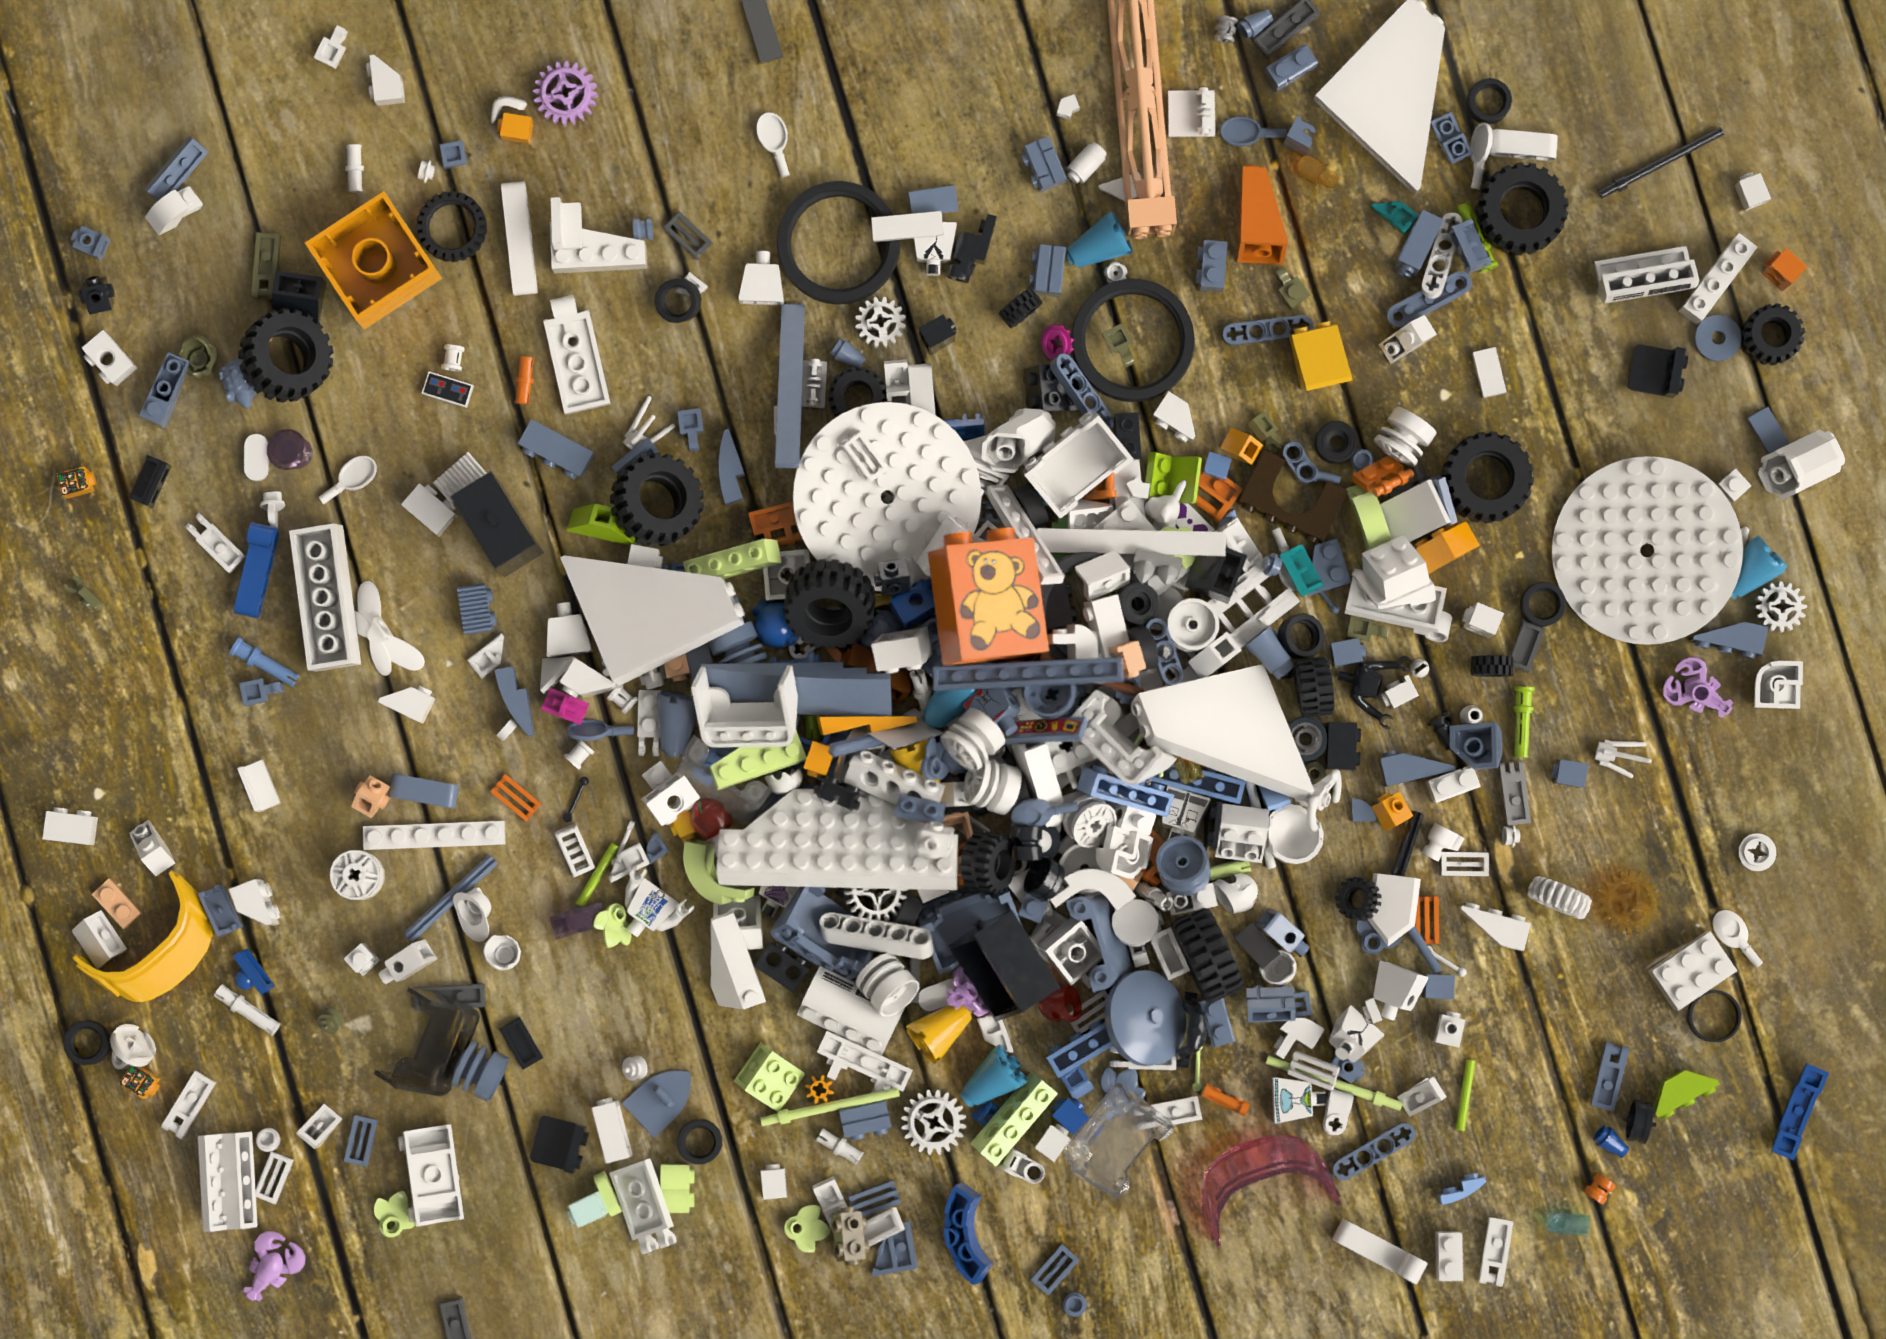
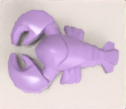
M1687 657L1681 660L1676 665L1675 671L1678 672L1680 669L1687 667L1688 669L1682 671L1680 675L1690 676L1697 674V676L1685 680V693L1682 694L1681 684L1678 679L1675 680V687L1671 686L1674 676L1670 675L1663 686V695L1666 701L1673 706H1678L1693 700L1694 702L1689 708L1701 713L1706 705L1717 709L1719 717L1723 718L1724 715H1728L1732 710L1731 705L1733 701L1731 699L1722 700V697L1716 692L1721 684L1713 676L1710 677L1708 682L1706 681L1707 668L1705 662L1698 657Z
M962 967L956 968L953 971L954 979L952 981L954 989L950 988L946 992L948 995L946 1001L949 1006L954 1005L955 1009L964 1006L978 1017L989 1012Z
M265 1231L255 1241V1251L259 1256L260 1262L255 1257L251 1261L249 1270L256 1275L254 1276L252 1287L244 1288V1292L247 1293L246 1297L252 1301H261L263 1299L261 1291L269 1286L270 1283L274 1287L279 1288L287 1279L286 1277L279 1276L280 1274L298 1273L305 1265L306 1257L303 1249L292 1242L288 1245L292 1248L294 1254L291 1255L289 1249H285L287 1265L283 1264L279 1253H267L268 1250L281 1246L280 1243H272L274 1239L283 1242L286 1239L276 1231Z

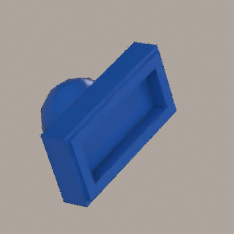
M249 949L240 951L233 956L241 967L234 974V982L237 987L249 990L255 986L261 995L275 987Z

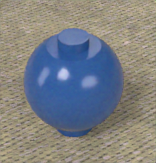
M762 600L752 611V614L756 617L754 627L758 639L763 644L772 648L794 645L799 637H796L791 632V629L785 622V617L783 616L784 602L774 601L768 604L765 600Z

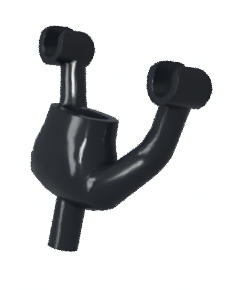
M1407 656L1400 657L1398 661L1362 662L1359 664L1354 675L1340 671L1338 674V680L1351 683L1350 698L1364 712L1378 720L1380 725L1386 730L1391 729V727L1383 725V721L1386 718L1393 720L1392 716L1382 714L1364 698L1376 699L1378 697L1383 675L1374 670L1401 669L1407 672L1409 669L1401 666L1403 661L1412 662Z
M1185 991L1183 1009L1190 1015L1187 1029V1046L1177 1051L1176 1067L1189 1068L1190 1055L1198 1052L1206 1041L1208 1023L1204 1013L1196 1007L1198 993Z

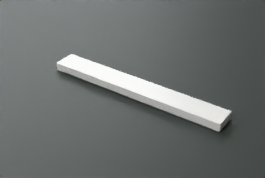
M1037 528L1039 536L1050 553L1096 552L1106 554L1116 550L1118 554H1135L1137 548L1166 555L1226 556V532Z

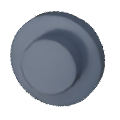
M1366 449L1356 450L1350 458V464L1357 472L1374 463L1373 455Z
M1275 553L1266 556L1262 563L1264 575L1276 576L1281 569L1282 559Z
M1070 1293L1063 1300L1064 1311L1070 1316H1080L1086 1310V1300L1080 1293Z

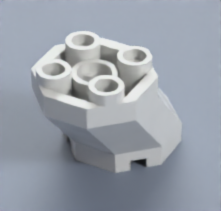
M1028 408L1019 409L1014 413V416L1009 418L1008 422L983 437L981 459L985 463L987 461L991 464L990 467L995 472L1014 473L1018 470L1019 466L1022 464L1023 466L1026 465L1029 458L1040 454L1042 448L1049 442H1054L1056 422L1046 411Z
M1819 429L1761 458L1763 465L1759 468L1758 475L1767 492L1771 494L1775 492L1779 494L1777 497L1785 499L1839 473L1841 466L1845 463V457L1833 433L1829 431L1823 432Z

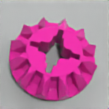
M1050 325L1042 334V350L1050 360L1060 354H1068L1070 356L1071 351L1074 350L1072 347L1074 339L1070 337V331L1066 330L1064 325ZM1055 339H1059V342L1062 343L1063 346L1058 347V343L1055 342Z

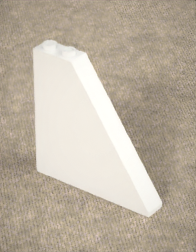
M1406 0L1323 86L1313 100L1415 195L1421 186L1445 27L1439 16L1436 14L1431 15L1426 10L1427 7L1423 1Z
M565 555L560 557L611 680L619 686L745 624L742 618L745 613L740 603H736L733 596L736 595L732 584L730 582L727 583L721 577Z
M1263 664L1141 692L1131 702L1132 713L1137 717L1141 736L1145 738L1148 746H1157L1160 750L1301 801L1307 800L1314 792Z

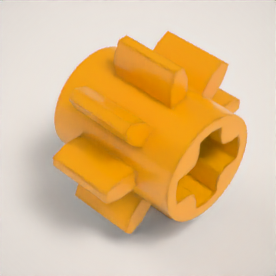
M822 1075L820 1080H816L812 1076L814 1083L812 1085H805L811 1091L807 1098L813 1095L815 1097V1104L821 1098L828 1102L826 1095L834 1094L832 1090H829V1086L833 1082L829 1081L826 1083L824 1081L825 1075ZM823 1083L826 1093L822 1092L818 1096L816 1095V1090H813V1086Z

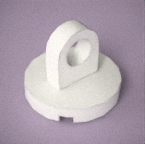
M123 1024L119 1025L111 1034L112 1063L116 1069H129L130 1066H145L153 1059L156 1047L153 1039L146 1031L142 1033L136 1025Z

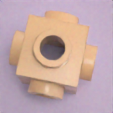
M370 775L365 782L360 781L354 791L356 796L351 807L372 818L379 808L383 810L390 799L387 796L390 786Z

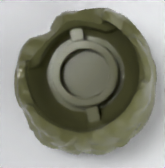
M195 334L185 339L178 353L179 357L190 361L186 374L194 378L211 374L218 360L216 346L208 338L203 337V335Z

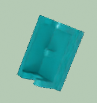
M1303 544L1279 555L1301 598L1324 586Z

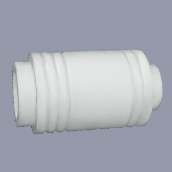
M1095 142L1088 144L1066 168L1068 171L1067 176L1074 183L1080 182L1083 184L1105 161L1107 153Z

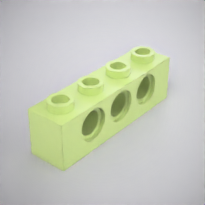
M761 539L683 561L685 572L717 576L722 579L782 563L778 541L772 539Z
M1032 1071L1026 1077L1028 1082L1013 1092L970 1143L995 1166L1000 1163L1058 1094Z

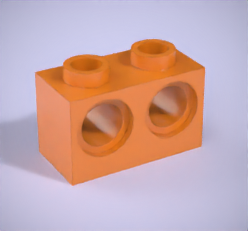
M1786 248L1781 253L1777 250L1763 264L1766 268L1762 274L1781 291H1784L1793 284L1808 266Z

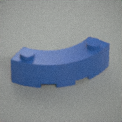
M962 1182L954 1186L947 1200L944 1212L946 1213L945 1228L943 1229L946 1247L949 1248L951 1256L955 1261L953 1263L966 1280L972 1285H976L982 1282L994 1262L989 1259L980 1247L975 1233V1212L982 1196Z

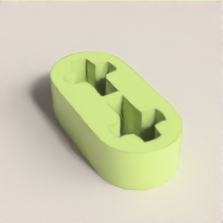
M605 1171L594 1175V1181L610 1216L613 1217L621 1213L620 1203Z

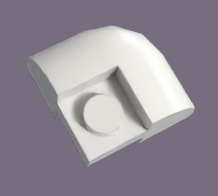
M1775 661L1763 666L1755 679L1754 708L1800 709L1803 661Z
M1108 825L1103 848H1096L1098 866L1103 871L1114 875L1134 879V876L1138 875L1142 869H1146L1153 837Z

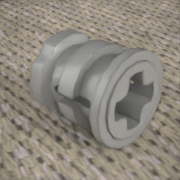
M1216 16L1215 20L1218 21V25H1215V31L1217 34L1214 35L1213 39L1221 43H1234L1233 34L1236 32L1234 24L1238 23V19L1230 16Z

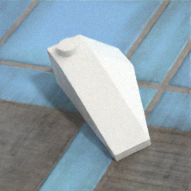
M731 911L711 918L710 985L718 1006L744 1010L766 1002L761 983L734 912Z

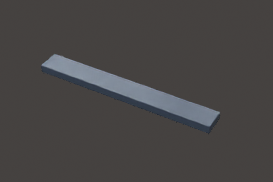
M782 304L775 468H799L805 305Z
M1122 657L933 666L934 691L1123 682Z

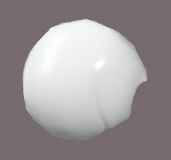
M791 769L790 775L778 771L766 775L765 780L773 793L785 795L793 789L799 788L803 780V774L800 769L796 771Z
M493 935L486 941L483 954L486 962L492 968L502 971L512 969L517 965L520 960L521 950L518 942L508 935Z
M1278 950L1283 957L1266 972L1261 967H1259L1262 978L1270 984L1285 985L1295 976L1297 964L1290 953Z

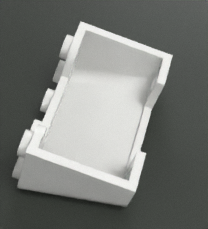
M1088 411L1079 419L1080 423L1076 427L1072 428L1070 426L1060 434L1062 437L1056 443L1053 441L1049 442L1042 448L1043 453L1037 458L1032 456L1029 458L1028 463L1024 465V475L1060 519L1078 505L1077 501L1111 473L1117 474L1134 460L1097 412L1091 414Z

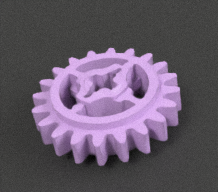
M565 61L564 67H561L559 62H556L555 70L548 65V74L540 72L543 81L535 80L536 85L540 89H534L533 93L540 97L534 99L535 104H542L538 111L540 113L547 111L544 116L545 119L548 120L553 116V123L555 125L559 119L562 120L563 126L567 125V120H571L572 124L576 125L577 117L581 121H585L583 113L592 114L588 107H596V102L591 99L598 97V93L592 91L597 88V84L590 83L593 80V75L585 76L587 73L585 67L578 71V63H575L570 68L568 61ZM566 76L573 77L579 80L582 84L576 85L569 83L566 80ZM557 79V86L551 90V93H548L550 85ZM567 89L569 92V97L564 98V96L562 95L563 90ZM580 94H584L581 103L574 108L575 100L580 97ZM554 101L555 103H560L565 106L566 111L558 110L550 103Z

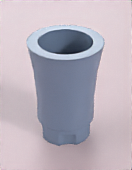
M1270 626L1244 646L1277 679H1280L1295 667L1290 660L1291 657L1284 650Z

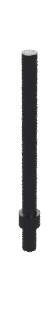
M1718 127L1624 177L1619 176L1613 180V183L1597 191L1599 197L1602 199L1616 191L1621 192L1627 189L1629 184L1723 136L1722 128Z

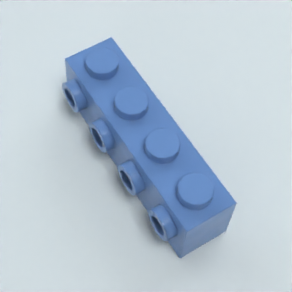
M1182 761L1181 764L1173 763L1164 771L1163 777H1159V774L1147 779L1149 782L1159 783L1166 787H1174L1235 805L1240 804L1246 781L1228 774L1227 776L1220 775L1217 770L1209 767H1204V770L1195 768L1196 764Z
M1094 765L1093 769L1083 767L1076 789L1090 796L1160 816H1168L1174 794L1165 791L1164 785L1155 782L1147 785L1145 784L1146 780L1136 785H1129L1123 782L1115 773H1107L1108 769L1097 765Z
M1100 1019L1089 1025L1090 1031L1082 1035L1079 1031L1069 1037L1070 1043L1062 1047L1059 1043L1048 1050L1049 1055L1046 1058L1058 1078L1113 1046L1105 1022L1102 1023Z

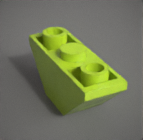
M594 503L573 509L567 527L568 532L629 546L631 544L636 545V538L634 536L628 538L624 534L626 530L623 527L619 528L615 523L618 521L617 516H612L611 508L613 507Z
M1680 1070L1660 1081L1654 1102L1653 1117H1661L1664 1120L1675 1114L1673 1110L1679 1106L1686 1108L1695 1103L1694 1098L1702 1094L1703 1097H1706L1715 1092V1087L1720 1084L1719 1081L1686 1070Z

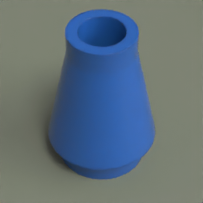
M1603 1125L1594 1134L1593 1140L1596 1142V1146L1620 1158H1623L1629 1151V1146L1623 1142L1612 1127Z

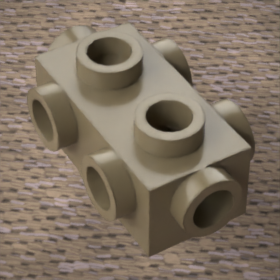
M854 1207L840 1208L841 1213L832 1214L831 1229L834 1233V1257L836 1262L845 1261V1266L860 1264L859 1260L866 1259V1254L869 1252V1244L864 1239L863 1232L867 1227V1220L865 1216H862V1211H855Z

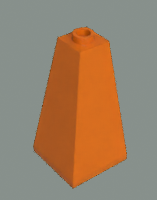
M1258 165L1243 166L1240 184L1237 263L1283 265L1288 239L1267 168Z

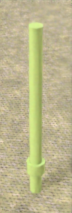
M1268 1055L1265 1063L1287 1072L1291 1067L1290 1062ZM1296 1068V1070L1300 1072L1306 1073L1308 1075H1311L1313 1077L1319 1078L1330 1083V1080ZM1336 1079L1335 1089L1370 1100L1372 1104L1379 1107L1384 1105L1398 1111L1401 1110L1403 1102L1387 1097L1385 1093L1377 1090L1372 1092Z
M896 1087L790 1111L784 1109L779 1110L777 1114L760 1117L762 1126L775 1123L782 1125L791 1123V1120L899 1097L900 1092L899 1088Z

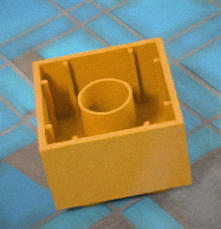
M384 191L305 242L355 320L364 330L443 279Z

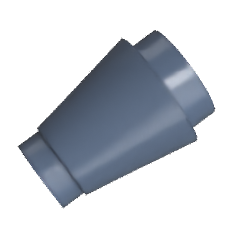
M1268 9L1243 17L1237 24L1238 30L1245 39L1254 38L1273 21V16Z
M841 338L838 339L830 352L834 356L833 359L856 368H860L866 359L851 343Z

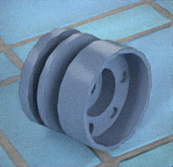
M751 621L707 642L714 656L725 655V658L717 664L762 663L768 659L765 652L755 655L757 651L763 648L762 644L752 646L750 644L758 636Z
M1077 684L1025 687L1024 689L1027 705L1043 719L1069 718L1079 705L1080 693ZM1052 692H1056V693H1057V695H1056L1057 700H1056V701H1053V700L1051 699V698H1052V695H1051Z
M472 1041L468 1048L463 1051L456 1064L451 1085L458 1088L464 1079L463 1091L466 1092L472 1084H475L474 1096L489 1102L499 1086L510 1058L495 1051L488 1060L485 1058L487 1047L483 1046L479 1053L476 1054L479 1043Z

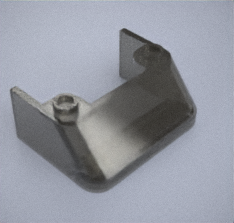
M408 987V992L422 1000L421 1010L431 1016L414 1058L404 1057L400 1059L393 1073L375 1070L374 1074L396 1089L434 1096H445L453 1087L451 1083L454 1077V1069L461 1054L470 1045L480 1019L479 1012L469 1005L440 993Z

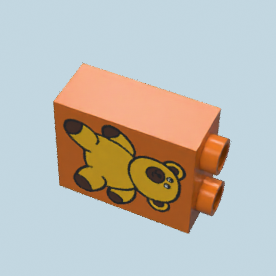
M1010 527L986 531L987 542L973 543L971 532H957L943 535L944 547L927 552L943 666L1029 657L1049 651L1033 537L1016 539L1015 529Z

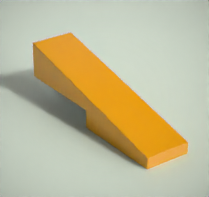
M816 716L820 735H828L866 725L868 733L879 732L917 722L916 716Z

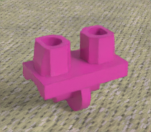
M549 688L541 710L581 725L590 703Z

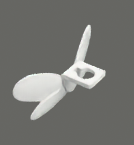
M371 581L363 582L357 594L358 612L354 611L356 628L359 635L369 639L371 657L376 669L384 676L391 673V661L409 670L421 669L425 663L423 655L409 643L393 636L381 618V601L377 587Z

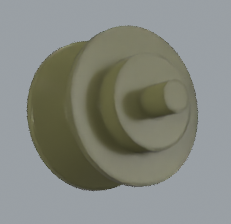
M334 1008L324 1009L322 1015L317 1019L319 1028L329 1034L336 1033L344 1022L342 1014Z

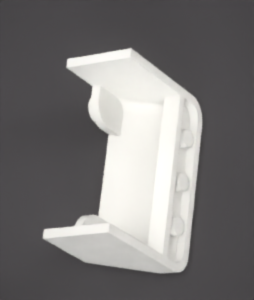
M787 665L778 685L779 688L774 693V702L731 703L726 690L720 687H709L706 668L700 667L691 690L703 742L710 747H783L790 745L795 736L798 703L792 665Z

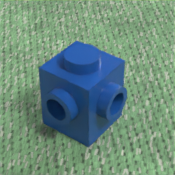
M1068 1097L1065 1100L1060 1098L1052 1107L1054 1110L1052 1116L1073 1135L1089 1118L1082 1111L1085 1106L1075 1097L1072 1101Z

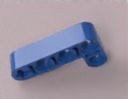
M251 522L247 533L249 548L235 601V614L257 619L260 616L279 539V530L275 527Z

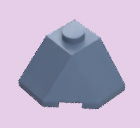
M1496 722L1449 726L1450 749L1474 770L1498 768L1503 752L1502 730Z

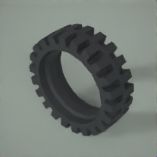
M446 191L441 192L440 195L432 196L431 200L428 199L425 202V206L420 209L416 225L418 237L423 247L435 258L445 262L467 260V257L475 255V252L479 251L482 247L481 245L484 243L485 235L487 234V222L481 207L471 197L456 191L449 193ZM447 205H459L467 209L473 216L475 224L474 233L469 242L455 249L443 248L436 244L431 238L429 231L430 220L434 213Z

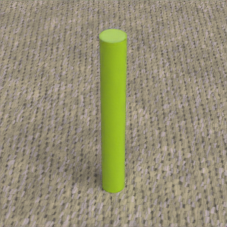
M611 842L577 899V905L584 908L619 846Z
M1466 1059L1455 1130L1465 1131L1475 1068L1474 1060Z

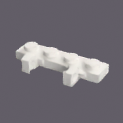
M826 1031L817 1053L828 1057L827 1064L831 1065L827 1075L828 1078L835 1081L841 1068L845 1070L848 1067L871 1077L870 1081L876 1083L871 1093L882 1091L883 1089L887 1090L891 1087H898L903 1092L913 1071L829 1031Z

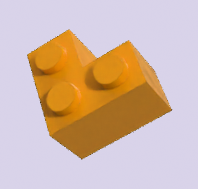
M1466 521L1459 525L1454 523L1441 528L1431 534L1433 539L1430 541L1424 538L1414 544L1416 551L1426 562L1428 574L1480 546Z

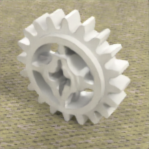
M937 1089L935 1096H932L930 1090H927V1097L925 1098L921 1093H918V1102L910 1099L913 1107H905L904 1109L909 1115L901 1117L902 1120L908 1121V1124L903 1125L901 1128L910 1131L905 1135V1139L911 1137L914 1139L910 1146L913 1147L919 1143V1152H922L927 1147L928 1155H931L932 1150L935 1148L938 1155H941V1147H944L949 1152V1143L957 1146L958 1143L955 1137L963 1138L964 1135L959 1132V1129L966 1128V1125L960 1123V1120L965 1119L966 1115L958 1114L963 1109V1106H954L957 1098L948 1101V1092L943 1097H940L939 1089ZM928 1103H938L935 1110L930 1113L919 1110ZM946 1107L953 1116V1126L947 1124L943 1119V1112ZM934 1116H937L938 1122L944 1128L941 1126H934L933 1129L930 1128V1123L923 1117L933 1119ZM914 1118L920 1120L925 1126L922 1137L915 1129ZM936 1132H945L949 1134L943 1140L936 1142L930 1141L931 1137Z

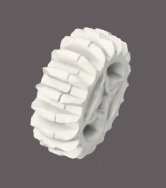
M1534 877L1528 888L1527 895L1530 899L1574 918H1585L1591 907L1592 900L1589 896L1545 877Z
M851 888V891H844V895L852 896V899L846 901V904L854 902L855 906L851 908L852 913L857 909L861 910L858 917H863L864 913L868 914L867 919H872L873 915L875 920L881 921L880 915H883L884 919L888 921L890 920L888 912L896 916L898 913L894 907L901 908L902 904L898 902L899 899H906L905 895H901V891H907L908 889H888V891H883L882 894L879 893L880 897L877 898V903L873 893L864 892L870 890V888ZM895 893L892 903L887 908L881 910V898L883 895ZM857 896H869L872 899L874 911L864 907Z

